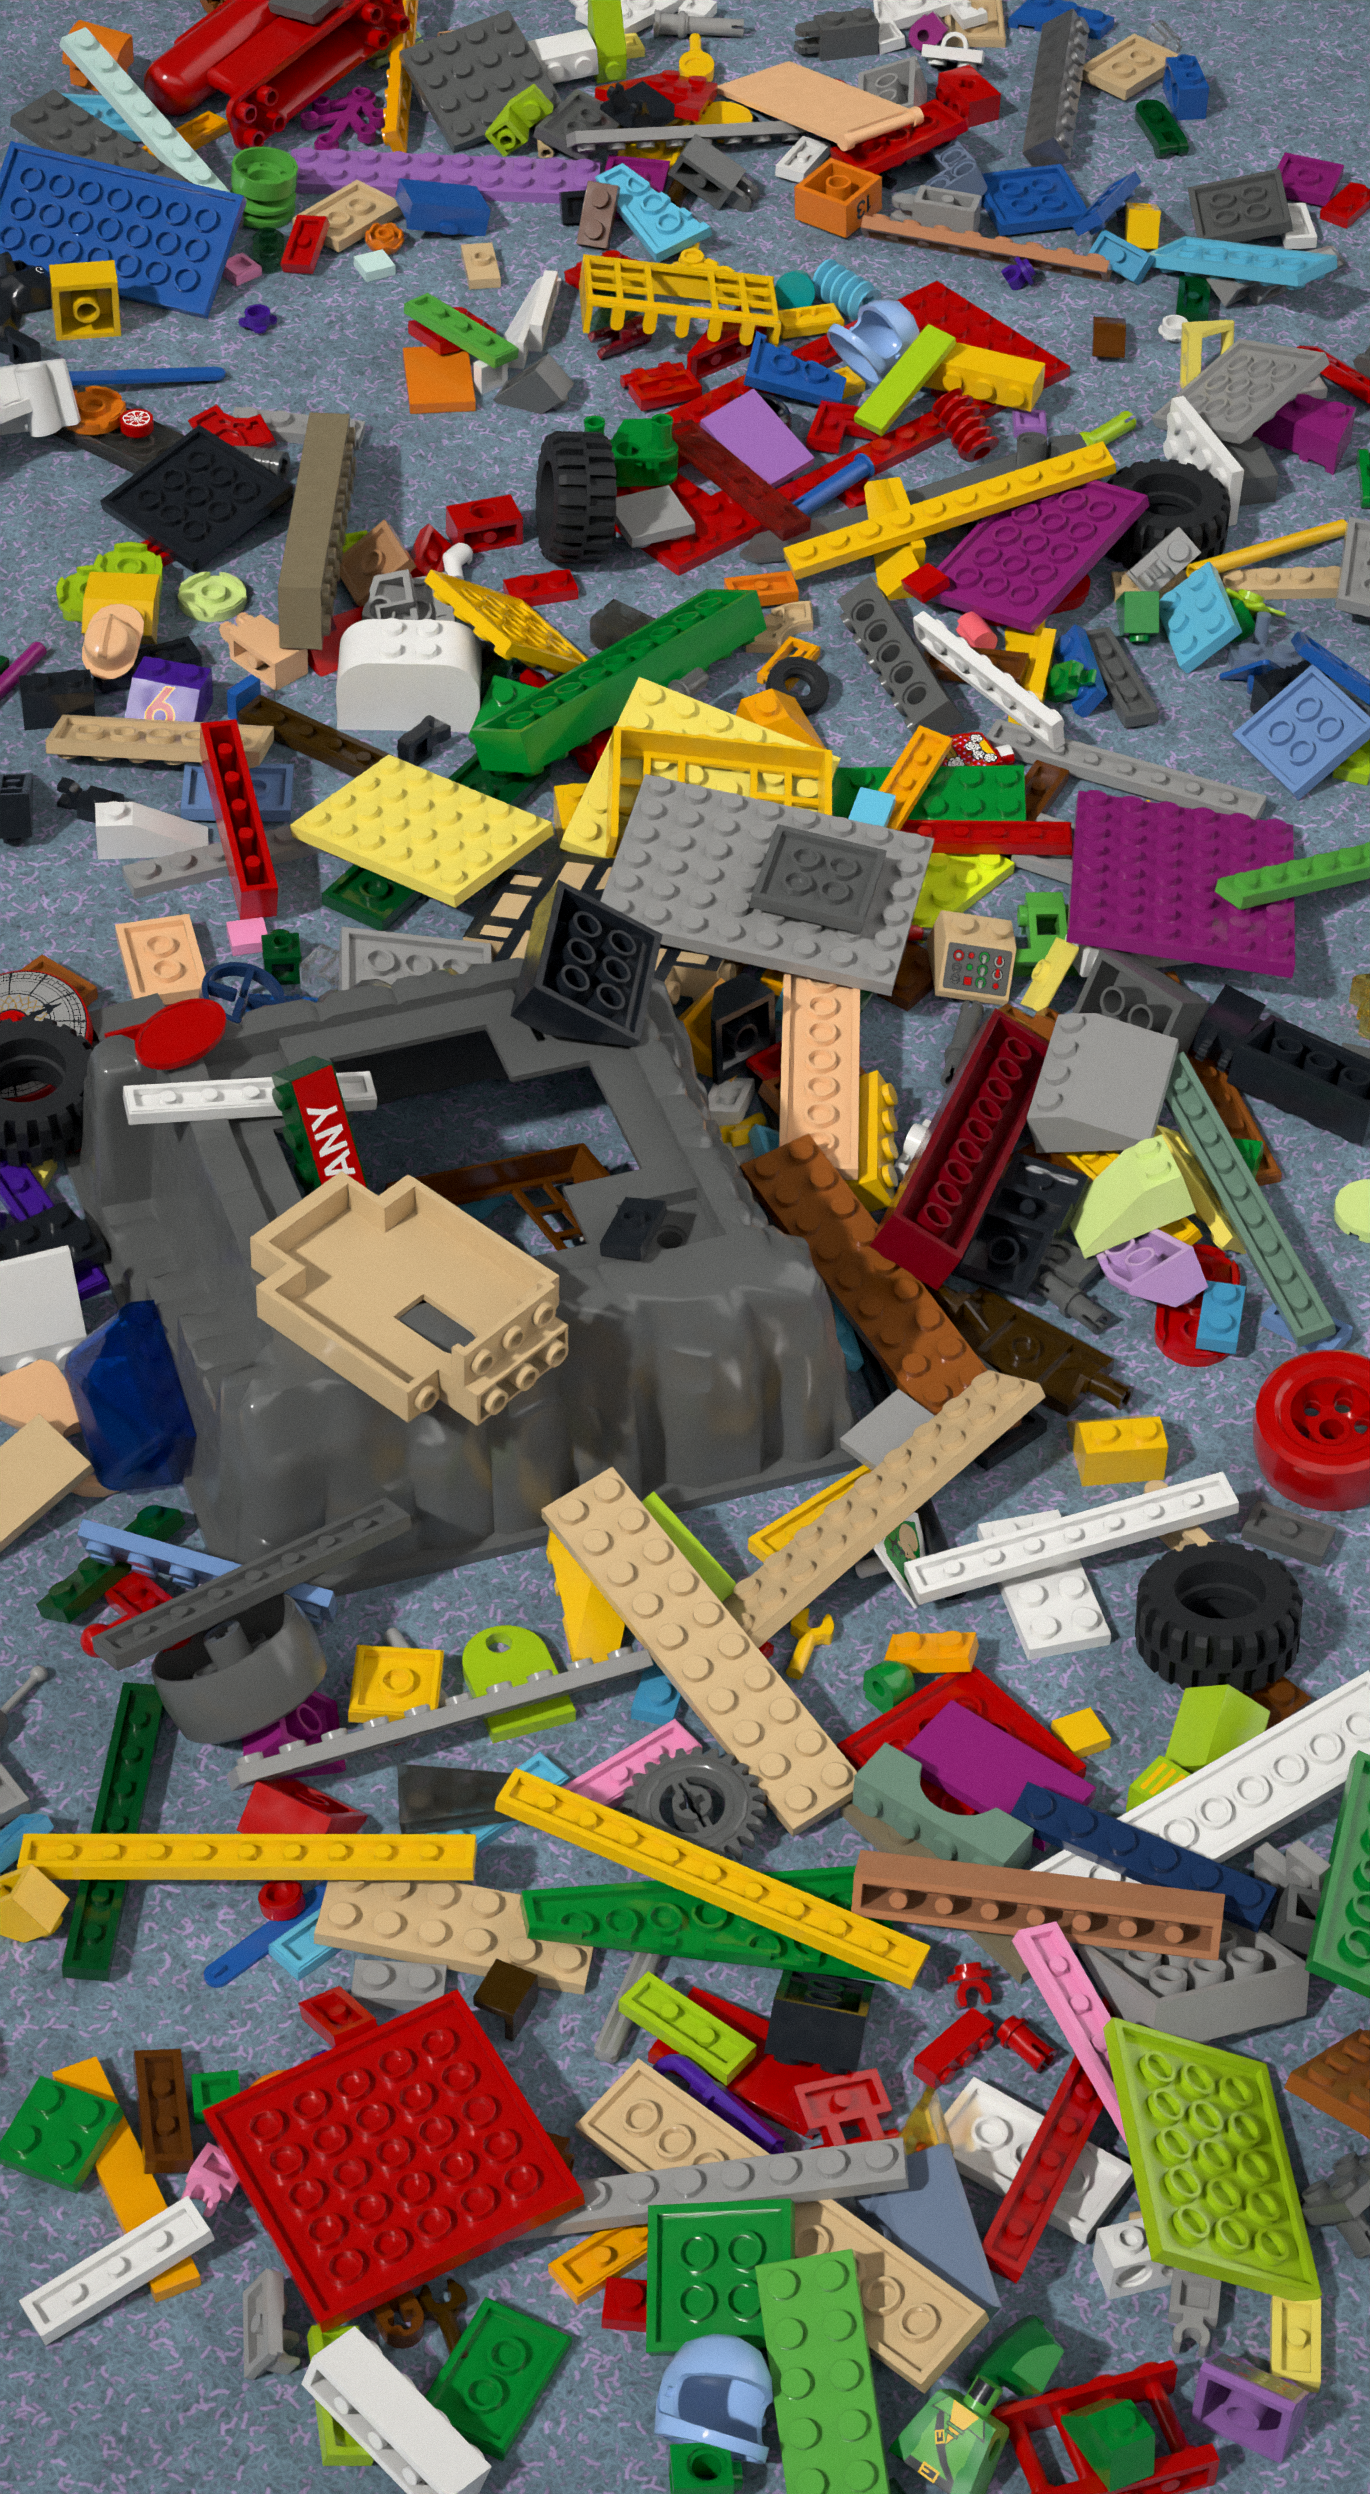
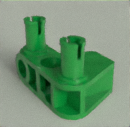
M661 413L654 415L652 418L624 419L613 438L609 439L615 457L614 465L616 468L617 487L669 485L677 479L678 445L672 439L673 418L670 415ZM593 415L584 419V432H601L605 435L604 418Z

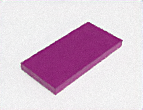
M953 1700L901 1751L922 1763V1778L979 1813H985L997 1807L1010 1815L1027 1782H1031L1084 1806H1087L1095 1798L1096 1787ZM1033 1837L1032 1845L1043 1852L1051 1845Z

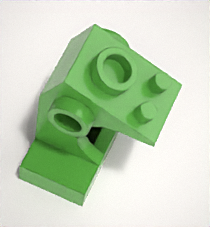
M1025 892L1024 905H1018L1017 924L1018 927H1021V935L1027 934V949H1016L1012 977H1031L1036 964L1041 959H1045L1056 937L1065 940L1069 904H1065L1063 892ZM1037 933H1051L1056 935H1038ZM1072 964L1065 976H1080V974Z

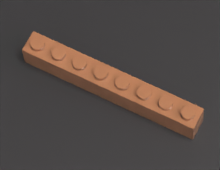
M860 1850L854 1873L851 1912L868 1918L1013 1936L1016 1935L1018 1930L1056 1921L1065 1938L1070 1943L1218 1961L1225 1894Z

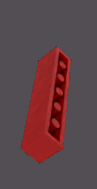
M237 719L200 723L199 752L239 918L244 920L277 916L278 884Z

